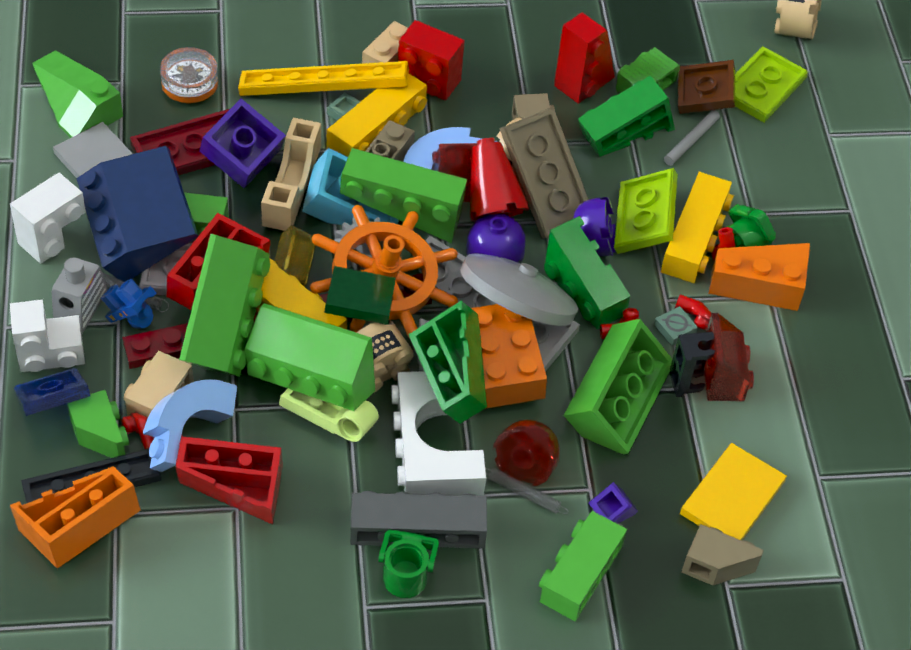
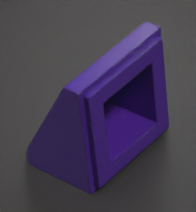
M614 482L588 502L596 513L617 524L638 512L624 491Z

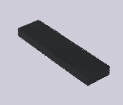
M149 449L24 479L21 482L26 503L43 498L41 495L43 492L52 489V492L56 493L74 486L73 481L113 466L134 487L161 481L160 471L150 469L152 457L149 456Z

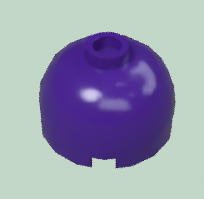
M609 197L586 200L574 212V218L580 216L585 223L581 226V229L590 242L595 240L600 248L596 250L599 257L613 256V253H615L616 229L615 224H612L610 216L614 213Z
M487 214L479 218L470 228L466 253L467 255L474 253L487 254L519 263L524 259L526 237L522 227L514 218L506 214Z

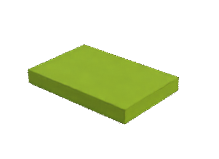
M762 46L735 74V107L765 123L807 78L809 71Z
M674 168L620 182L614 249L618 254L673 241L678 176Z

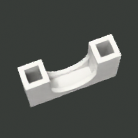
M425 371L398 372L397 385H391L392 404H398V411L393 412L394 431H400V438L395 439L396 458H402V466H397L398 486H404V492L409 494L428 495L440 493L452 496L464 494L484 496L486 472L483 450L441 451L423 442L417 434V428L429 418L447 414L442 411Z

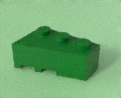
M651 75L637 81L632 87L618 95L612 96L605 103L595 109L588 110L583 116L578 118L583 136L599 157L629 147L630 141L637 138L651 139L654 132L666 129L667 132L675 130L669 98Z
M461 300L408 334L442 411L459 424L487 408L479 316Z

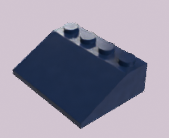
M167 146L101 162L76 178L79 189L83 192L85 210L102 268L120 281H123V283L198 237L170 149Z

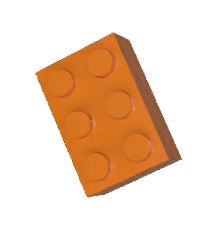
M498 304L471 308L479 316L487 408L545 399L547 376L532 319L514 313Z

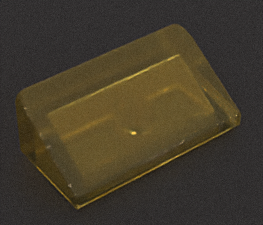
M291 225L280 237L274 260L280 269L288 275L295 276L303 286L307 283L315 245L312 243V235Z

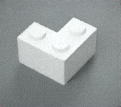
M60 172L10 203L17 242L40 264L50 257L56 256L65 248L61 228L70 222L76 221L81 215L86 213L83 192Z
M43 299L10 303L12 336L20 372H38L44 369L69 368L85 364L79 315L46 319Z

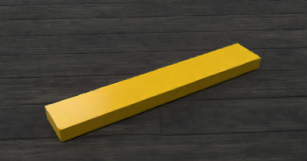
M408 61L244 70L241 72L238 90L240 96L407 87L409 66Z

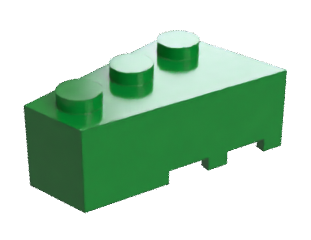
M578 216L550 230L544 270L547 276L554 280L575 301L583 318L590 321L598 330L600 329V324H609L623 317V311L629 305L630 294L611 264L604 265L596 252L600 248L595 240L591 242L588 240L581 229V226L585 223Z

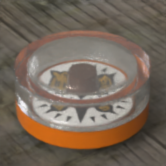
M193 47L176 49L167 54L161 62L162 89L168 97L182 103L200 102L212 96L218 87L216 60L205 50Z

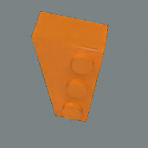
M810 243L718 248L712 268L708 294L798 311L806 287Z
M114 466L73 481L74 486L56 493H53L51 489L41 493L43 498L21 505L20 501L10 505L18 530L57 569L141 511L134 485Z

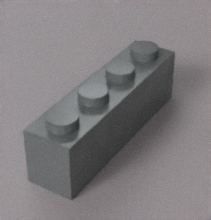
M373 491L352 493L350 545L382 546L386 531L396 530L435 538L439 542L438 547L485 549L487 497L473 494L452 496L440 493L419 495L407 492H397L395 494L376 493Z

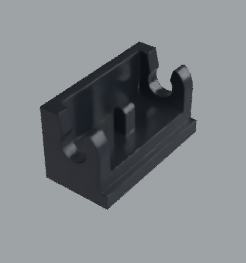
M713 332L681 334L678 336L669 372L676 397L704 390L705 383L693 384L691 379L692 377L704 376L706 361L715 354V350L710 349L711 343L715 340Z

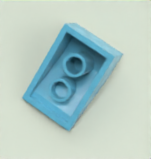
M328 148L313 165L303 212L327 223L342 225L345 222L352 225V218H354L352 208L355 205H361L369 221H374L375 218L379 217L380 222L398 224V219L340 194L341 174L348 159L347 156Z

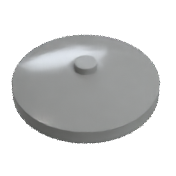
M474 253L465 257L460 268L462 277L475 290L496 304L526 318L549 325L566 326L573 322L578 312L577 304L563 289L549 278L540 274L535 267L529 264H520L502 257Z

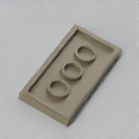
M554 107L499 128L542 239L549 237L551 229L572 220L577 207L586 200H589Z

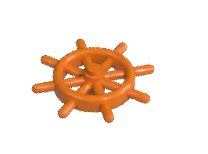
M355 205L352 208V214L358 227L349 231L341 239L340 243L318 233L312 236V243L335 254L332 263V273L334 266L347 268L348 260L366 268L360 271L396 278L389 320L400 319L408 337V334L418 329L412 314H415L424 307L430 298L448 307L458 303L456 296L435 287L438 279V264L456 259L458 252L454 248L433 252L428 243L413 231L419 219V215L415 211H410L407 214L402 225L390 222L370 223L364 208L361 205ZM378 241H384L383 248H381ZM366 243L372 258L354 249ZM404 248L414 257L402 260L400 254ZM421 268L423 281L404 272ZM331 278L313 282L310 285L311 292L319 294L329 291ZM398 284L415 291V293L404 298ZM353 318L350 323V330L357 333L363 328L366 321Z

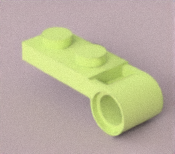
M289 388L280 396V406L352 442L359 441L379 418L377 409L367 400L355 411Z

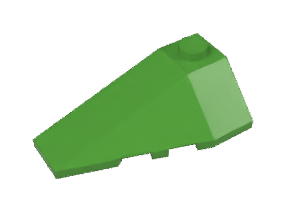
M56 50L33 62V68L47 95L49 105L54 111L58 126L70 138L101 122L108 126L123 117L121 94L103 76Z

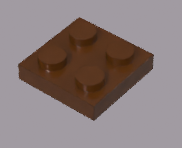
M734 60L680 66L678 76L679 114L735 107Z

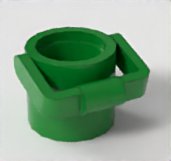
M736 204L728 211L733 223L727 227L733 229L736 247L772 245L776 238V233L764 211Z
M386 531L378 562L384 563L383 582L386 589L392 595L400 598H411L424 590L427 584L428 572L432 573L439 546L438 540L405 531ZM426 549L432 550L430 560Z

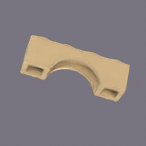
M298 118L292 119L285 137L283 158L275 182L269 181L261 202L262 226L291 232L310 180L313 165L316 163L321 149V123Z

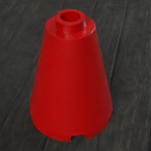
M494 138L478 140L477 146L472 148L470 220L476 222L487 214H506L512 217L522 214L523 210L528 211V202L501 142H495Z

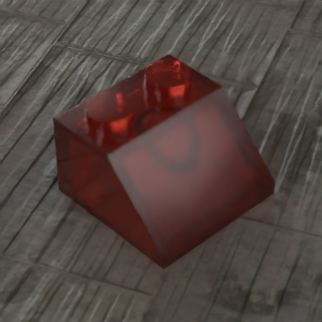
M711 313L706 332H713L715 340L711 343L710 349L715 350V354L712 358L707 359L704 368L707 401H745L748 389H752L754 385L753 371L748 370L750 346L745 345L744 334L741 330L719 313Z

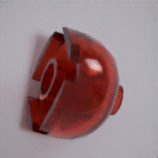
M518 420L512 423L499 434L494 442L493 449L496 447L497 457L495 462L497 467L503 474L510 475L514 481L517 479L520 483L523 480L527 483H533L531 486H538L546 482L560 461L561 450L557 436L550 427L537 420Z

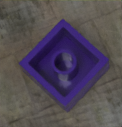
M240 98L203 136L199 152L240 186L245 188L282 149L286 135Z

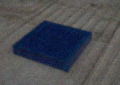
M75 368L14 387L16 397L26 416L91 396L88 385Z

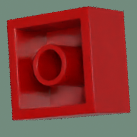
M414 20L399 39L398 61H408L409 74L427 85V93L446 101L461 81L465 40Z

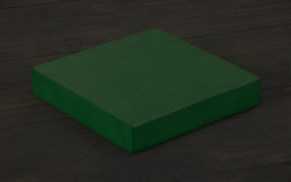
M334 266L324 313L388 325L396 278Z

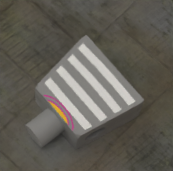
M76 257L69 258L65 261L64 269L52 287L53 318L79 315L82 334L102 301L101 296L108 290L99 265Z

